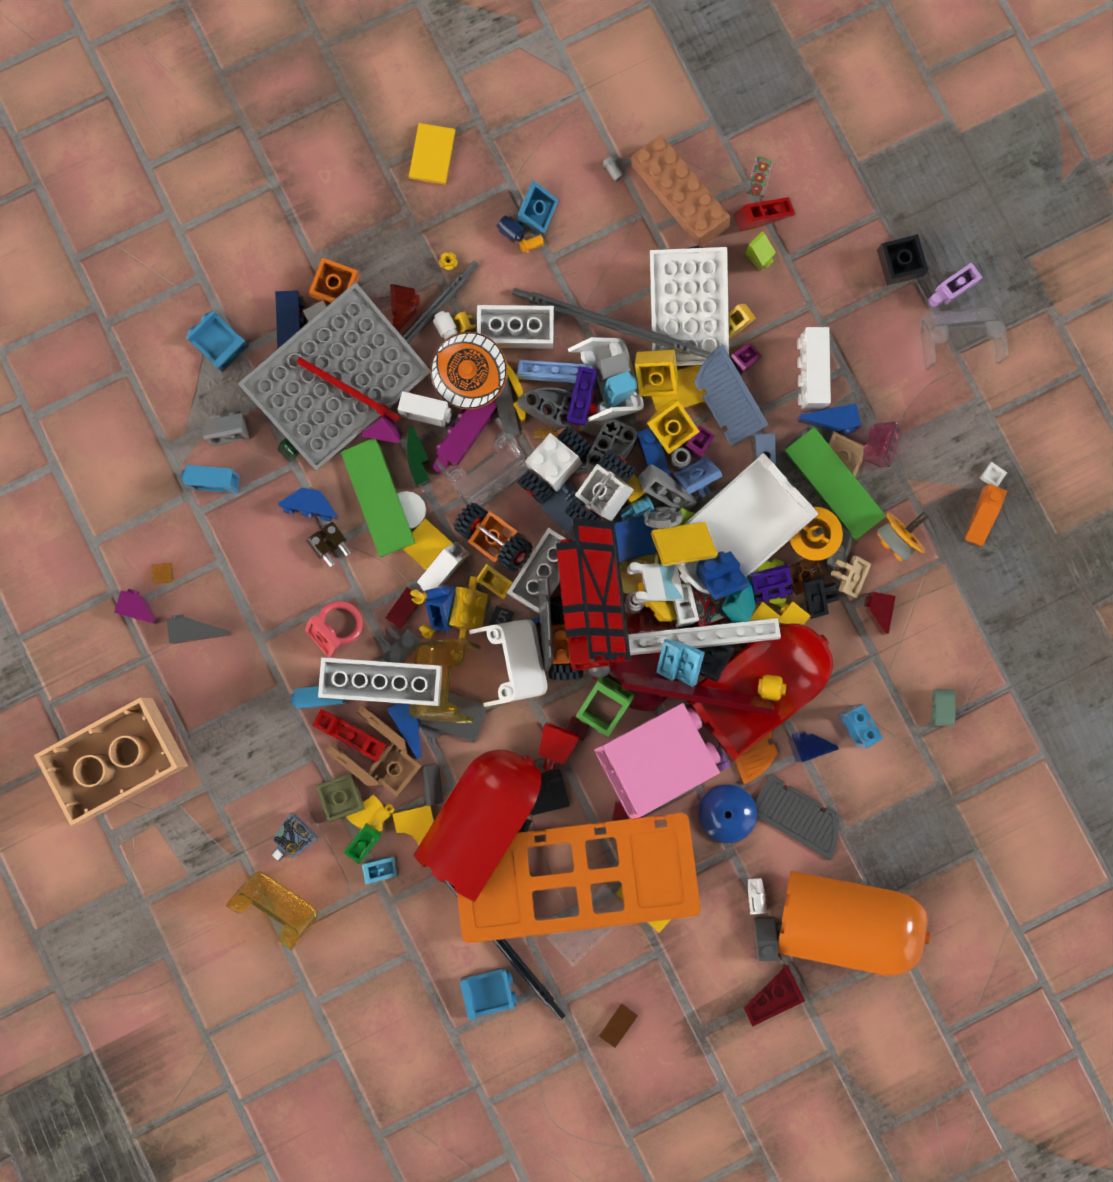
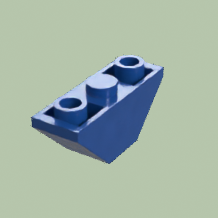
M300 488L280 501L278 505L283 509L284 513L294 514L296 511L301 512V516L313 518V515L321 516V520L332 522V519H338V515L324 494L318 490Z

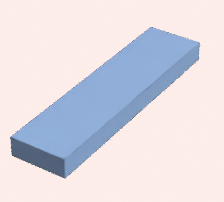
M519 360L516 376L518 379L575 383L579 366L594 369V365Z

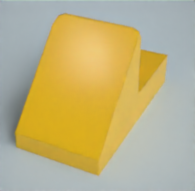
M487 564L476 579L479 585L487 588L502 599H505L508 590L513 582Z

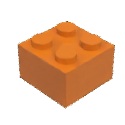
M322 258L309 294L312 299L319 302L323 300L325 304L329 305L353 283L356 282L358 284L360 274L358 270Z

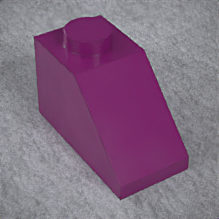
M129 588L127 592L121 590L114 613L153 624L157 623V619L145 597L139 596V591Z

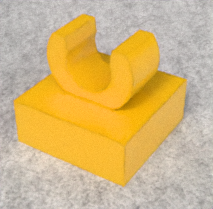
M466 311L458 313L453 318L458 327V333L469 332L476 327V324H470L469 320L473 316L467 315Z

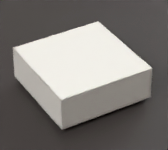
M991 462L980 479L987 484L998 487L1007 472Z

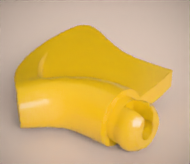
M373 794L363 802L365 810L346 816L352 824L360 829L365 823H368L380 832L383 831L384 821L391 816L390 814L394 813L395 809L391 804L384 806Z

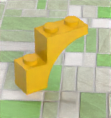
M793 601L789 604L785 603L779 610L780 615L764 602H761L759 605L755 603V609L749 621L778 618L780 625L791 623L804 625L810 618V615Z

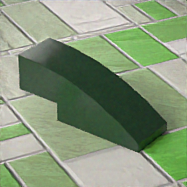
M413 425L409 426L407 436L408 464L415 486L420 488L431 483L423 466L430 461Z

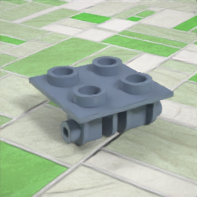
M568 481L557 492L553 490V494L543 505H539L565 532L574 525L573 519L564 512L571 501L576 499L586 505L575 496L578 490Z

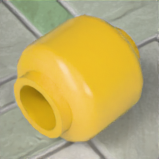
M764 675L763 679H759L758 694H761V698L779 701L781 695H785L786 684L783 683L781 676Z

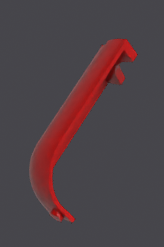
M802 624L779 625L780 639L751 642L730 658L718 682L704 678L697 684L761 696V694H758L759 679H763L764 675L781 676L783 683L786 684L785 695H781L779 701H773L775 708L773 715L686 700L689 706L702 719V724L708 732L715 736L719 741L718 744L733 761L808 704L824 689L832 673L833 656L828 647L829 641L823 634L819 635L810 627Z
M492 750L474 759L466 768L413 854L421 866L425 868L428 866L433 870L431 875L442 883L446 880L455 886L453 889L455 892L475 902L526 821L537 800L541 786V772L534 764L535 760L528 755L523 757L509 750Z

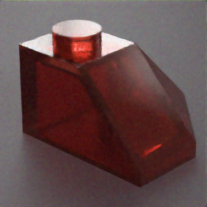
M390 284L391 310L394 316L393 326L397 331H400L417 313V306H420V295H416L414 288Z

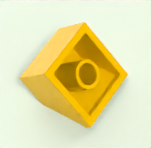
M675 349L637 352L635 370L640 397L677 394Z
M672 399L657 410L647 422L668 454L700 432L679 400Z

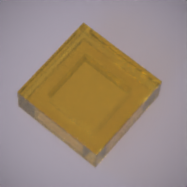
M172 563L151 565L153 584L174 582Z

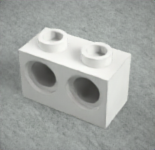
M690 583L681 584L684 600L672 601L676 620H674L676 628L693 625L699 621Z

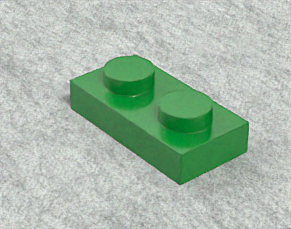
M365 823L343 853L359 864L381 838L382 833L368 823Z

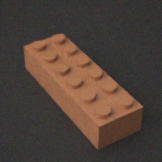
M662 134L631 156L633 169L699 248L730 227V215Z

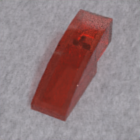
M655 612L626 613L628 634L675 630L674 621H659L654 616Z

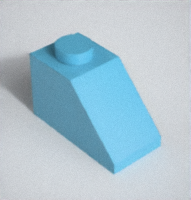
M629 371L607 379L602 393L609 408L616 407L634 395L637 388L636 379L630 375Z

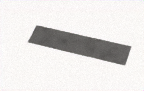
M507 375L504 389L495 399L503 438L520 435Z

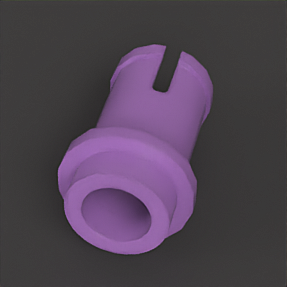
M718 746L716 749L720 756V762L717 764V768L721 772L730 767V760L726 759L721 746Z

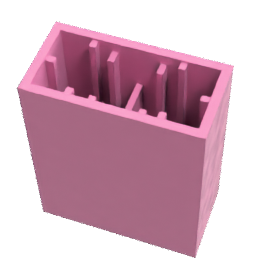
M684 703L674 706L594 749L629 819L639 818L720 773L716 766L720 762L719 753L711 742L704 743L698 729L702 728V722L692 707L686 709Z

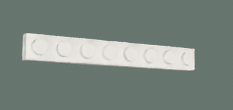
M778 618L628 634L631 655L661 652L665 639L681 642L694 648L781 638Z

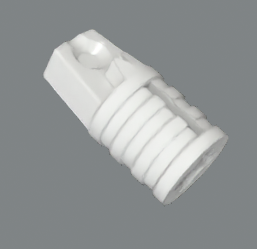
M762 878L748 879L750 914L768 913Z

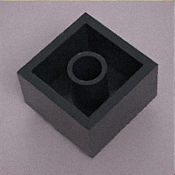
M918 234L882 243L877 249L887 286L923 277L928 271Z

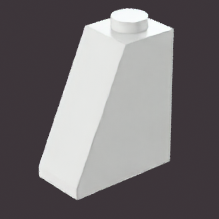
M457 541L443 549L417 583L424 592L425 590L443 585L471 553Z

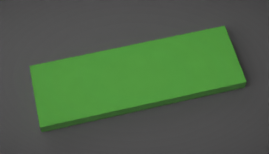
M815 427L784 450L854 540H857L886 517Z
M370 439L341 451L379 557H384L416 544L378 440Z

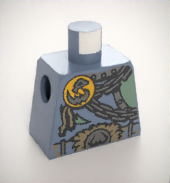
M775 433L750 435L753 462L765 452L766 456L776 464Z
M290 813L273 838L278 847L271 854L278 861H281L286 854L293 859L320 837L296 814Z

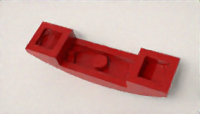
M320 709L312 724L313 727L331 735L378 762L386 747L385 743L323 709Z

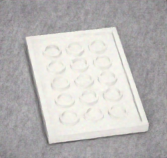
M727 247L650 250L652 331L691 343L694 347L709 351L710 354L723 344L729 355ZM652 343V351L672 350ZM675 351L677 366L702 365L706 358L691 353L687 355Z

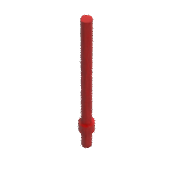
M299 357L296 364L377 410L376 413L381 416L385 415L395 422L399 421L401 416L388 409L389 406L384 403L376 402L302 357Z

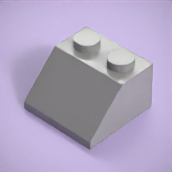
M230 412L225 417L215 415L209 417L210 420L204 421V440L212 446L250 439L246 417L240 412Z

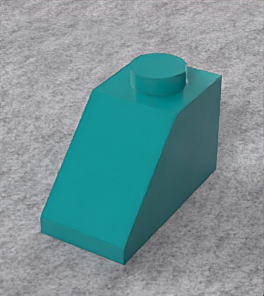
M747 578L749 587L728 595L721 607L733 623L747 622L752 617L755 601L750 578Z

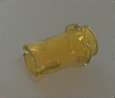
M535 427L534 439L544 440L550 433L557 438L558 430Z

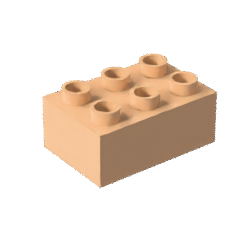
M142 697L34 755L70 826L85 823L188 767L153 698Z

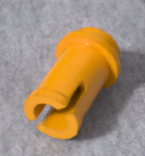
M539 234L526 240L523 238L519 242L522 253H529L530 250L543 247L544 241Z

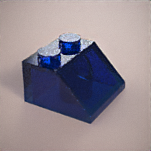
M806 731L794 733L792 738L788 739L795 761L801 763L839 749L837 745L814 734L806 733Z

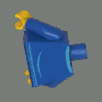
M441 585L425 590V593H421L416 589L411 591L410 594L415 597L411 600L416 604L423 603L424 599L427 598L425 604L431 627L427 624L420 626L419 630L424 638H431L435 631L449 632L453 625H449L457 585H452L451 587Z

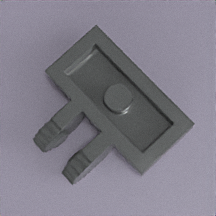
M389 627L387 629L388 633L397 640L393 645L385 637L380 636L378 638L389 649L382 658L386 662L404 663L422 643L409 629L400 637Z

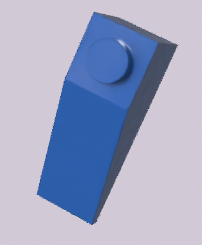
M856 403L800 414L797 418L798 422L838 433L845 432V434L855 433L856 429L861 426Z
M649 428L637 432V441L646 467L652 464L670 476L662 445L653 431Z
M396 703L387 710L416 758L419 759L422 757L419 714L417 712L419 707L417 704Z

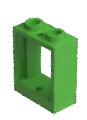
M607 676L599 678L576 717L581 722L595 728L600 734L609 737L635 694L629 690L622 689L621 685ZM598 690L622 705L611 724L586 709Z

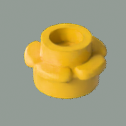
M445 252L440 256L439 264L445 270L449 271L457 266L458 260L454 253Z

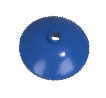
M720 785L711 789L703 797L699 807V820L703 830L714 840L722 843H734L744 839L751 833L756 824L757 809L754 800L744 789L735 785ZM726 811H730L732 813L731 818L725 817L724 814Z

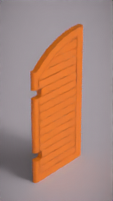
M771 732L735 759L743 784L749 783L763 774L771 765L776 755L779 754L775 743L769 745L768 739L773 738Z

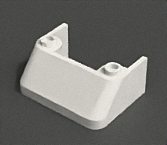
M591 337L568 348L569 352H580L582 362L589 365H594L601 359L627 352L632 371L629 373L636 379L626 343L621 338ZM597 375L603 402L597 405L598 414L589 417V421H607L643 409L644 403L642 396L640 397L638 382L634 395L616 407L609 408L602 393L607 380L599 382Z
M524 619L469 630L470 634L486 632L488 640L492 644L502 643L510 682L500 685L498 690L500 700L483 703L484 707L541 696L546 693L547 681L536 626L532 620Z

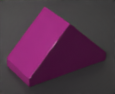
M747 343L730 356L740 376L762 357L750 343Z
M384 415L378 417L364 429L361 437L399 443L403 433L392 419Z
M700 425L698 427L700 432L690 438L685 446L690 455L698 460L715 437L714 434Z

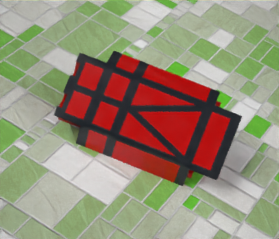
M573 518L576 541L563 539L560 543H556L571 667L575 671L612 666V663L631 661L615 522Z

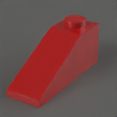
M789 197L746 204L733 215L739 231H746L795 215Z

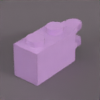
M971 262L942 282L935 289V294L928 299V304L932 308L939 306L943 302L947 305L976 285L983 277Z

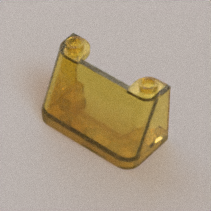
M262 871L253 873L226 905L232 911L242 913L253 904L284 925L279 934V939L290 950H293L300 944L317 917V909L314 905Z

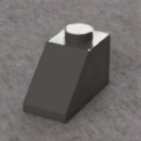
M754 918L755 958L758 961H778V943L774 918Z

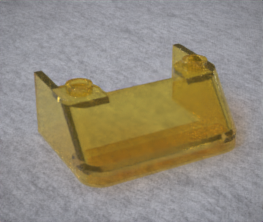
M462 638L421 642L415 650L414 664L442 666L440 705L409 704L410 715L421 720L444 723L473 722L474 718L460 714L456 705L448 703L451 667H457L462 664L465 651L480 650L481 646Z

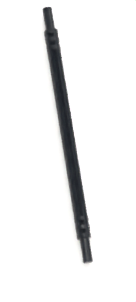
M445 880L444 883L447 884L457 897V892L453 890L455 886ZM505 939L492 940L533 989L543 1004L548 1006L559 1020H562L566 1015L554 1002V997L550 995V992L546 990L545 986L541 984Z

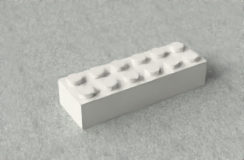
M321 657L318 697L439 706L442 666Z

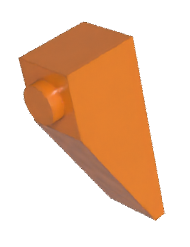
M991 484L982 488L964 538L965 541L981 547L984 545L1002 507L1007 490Z

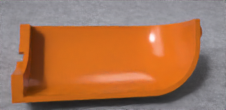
M791 871L779 935L778 953L880 975H899L912 970L920 962L924 945L929 944L930 932H927L928 916L920 903L912 897L897 891Z

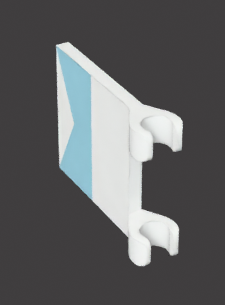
M633 562L627 567L629 575L642 574L645 592L638 591L632 596L633 603L684 600L676 565L663 567L662 564H640Z

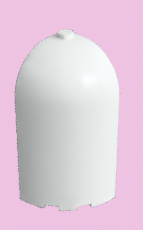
M763 453L684 525L705 522L717 553L731 551L740 563L741 572L747 578L815 518L818 513ZM699 561L676 564V567L681 572L679 576L686 584L690 582L697 590L710 594L696 575V567Z

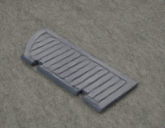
M722 344L704 361L696 380L693 382L698 391L704 388L707 392L702 397L719 427L722 428L726 425L728 430L723 434L730 446H733L769 424Z

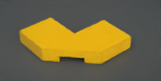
M642 581L637 584L639 591L645 592ZM672 601L643 602L646 607H650L655 612L654 616L659 621L672 622L676 620Z

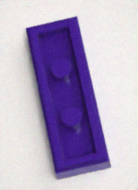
M579 366L567 423L586 426L598 370Z

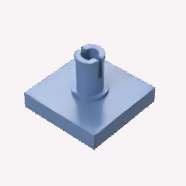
M707 456L673 473L675 480L688 494L698 490L700 497H705V492L709 495L711 490L708 484L722 477L720 469Z

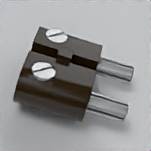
M334 522L327 524L322 530L317 531L306 540L319 559L324 558L330 567L335 565V562L329 555L334 549L340 548L345 556L351 554L345 545L346 538Z

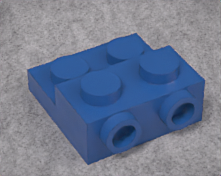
M721 551L716 558L700 560L697 563L696 575L714 600L749 587V581L741 572L740 563L731 551L727 553Z

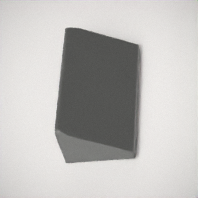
M439 765L424 766L423 776L427 805L442 803L443 796Z

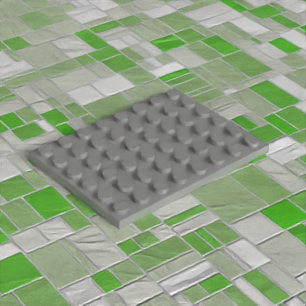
M355 282L238 382V385L317 471L381 415L376 413L377 410L296 364L299 357H302L376 402L384 403L389 406L388 409L401 398L402 391L409 392L430 374L431 370Z

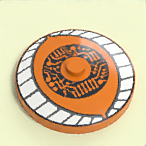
M463 332L453 335L438 347L432 359L431 379L435 390L443 400L460 409L474 410L489 405L501 394L507 381L508 368L502 350L492 339L483 334Z

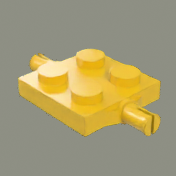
M470 576L468 587H456L449 625L461 629L458 641L467 642L468 631L482 628L488 594L476 589L477 577Z

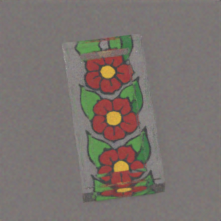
M756 156L746 191L747 194L764 198L774 160Z

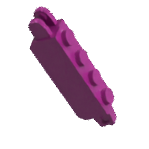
M496 400L485 407L474 410L463 409L460 412L457 424L451 425L447 431L448 436L445 441L441 440L436 447L438 457L433 464L436 473H443L449 464L452 466L460 464L496 413Z

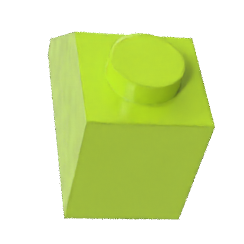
M762 231L748 245L744 256L761 271L764 267L767 269L775 261L773 258L776 252Z

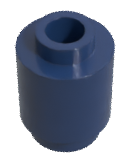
M503 216L497 224L499 232L513 243L516 241L520 242L525 235V228L511 216Z

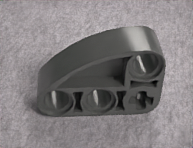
M554 387L538 388L521 395L518 398V406L521 410L546 425L560 430L571 424L567 423L570 407L567 406L566 401L568 400L571 403L573 393ZM527 397L531 399V405L527 403ZM543 406L547 409V415L543 412Z
M614 419L605 421L587 455V470L591 473L596 466L591 462L595 460L599 462L608 449L626 459L636 446L637 431L633 427ZM627 436H629V437H632L633 439H632V440H626V439H624V438L627 437ZM606 445L607 448L602 449L599 446Z

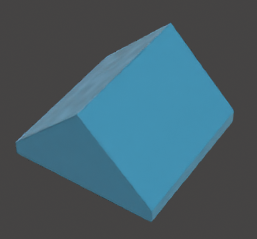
M532 181L518 212V223L545 234L559 199L537 182Z

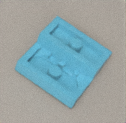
M665 639L656 672L671 681L678 679L693 687L697 684L705 652L681 642Z

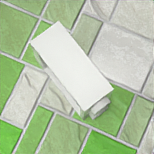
M402 391L398 406V412L402 418L445 428L446 423H450L452 416L451 408H449L446 401Z

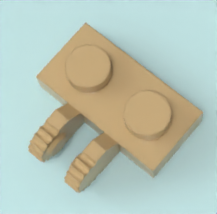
M852 556L849 564L836 560L835 564L837 566L847 569L845 575L838 571L831 572V576L842 580L838 591L857 599L871 563L858 556Z

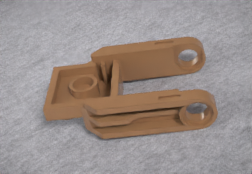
M361 704L356 713L365 718L372 727L390 740L392 744L385 749L378 762L372 765L370 772L332 742L325 751L367 786L383 785L398 797L422 768V765L409 756L408 743L405 738Z

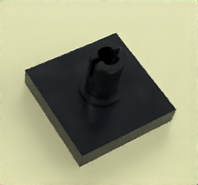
M729 645L697 648L705 652L699 675L718 682L734 653V648Z

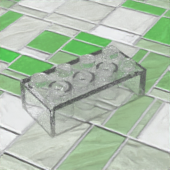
M605 882L591 893L593 911L596 914L622 911L624 909L623 902ZM579 905L566 917L578 916ZM618 926L546 934V938L567 962L574 967Z

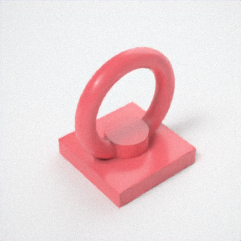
M334 601L325 605L318 616L315 614L309 619L305 631L327 657L331 658L336 654L340 645L350 644L360 636L363 629V619L359 610L352 604L345 601ZM345 609L353 615L355 629L349 636L336 637L332 627L325 623V618L331 610Z

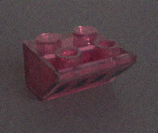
M898 423L873 424L869 431L868 442L863 449L862 460L880 468L891 467L902 434Z

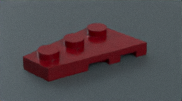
M786 965L743 1008L752 1027L805 1002L789 966Z

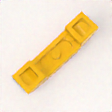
M507 364L508 380L517 398L524 394L521 384L512 368ZM517 401L513 403L514 409L523 424L526 421V412L519 408Z

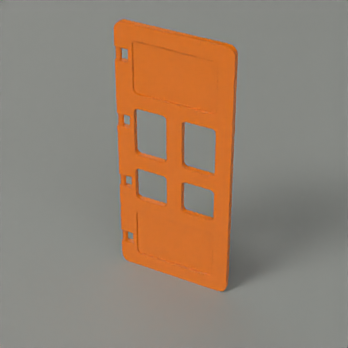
M674 813L517 833L477 900L473 902L457 893L463 941L475 943L697 916L701 911L688 816L684 813ZM666 820L667 826L655 828V821ZM606 827V834L595 835L594 828ZM546 835V841L535 843V836ZM614 837L617 843L619 865L617 867L590 870L588 868L586 842L588 840ZM562 843L571 844L574 863L573 872L537 877L530 875L528 849L530 847ZM620 881L622 884L624 909L616 912L594 913L591 885ZM576 887L579 905L578 916L541 921L535 919L532 896L534 891Z

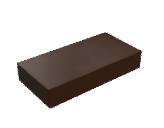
M621 1003L599 1037L616 1048L638 1015Z

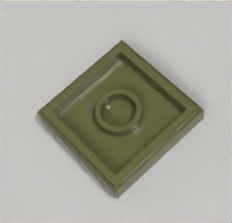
M352 773L316 786L328 823L365 810L354 774Z

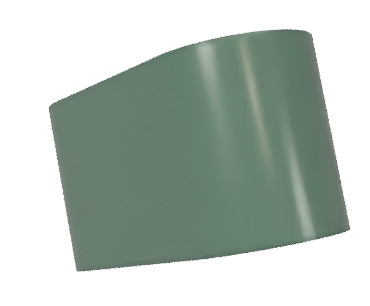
M933 689L932 724L937 726H954V689Z

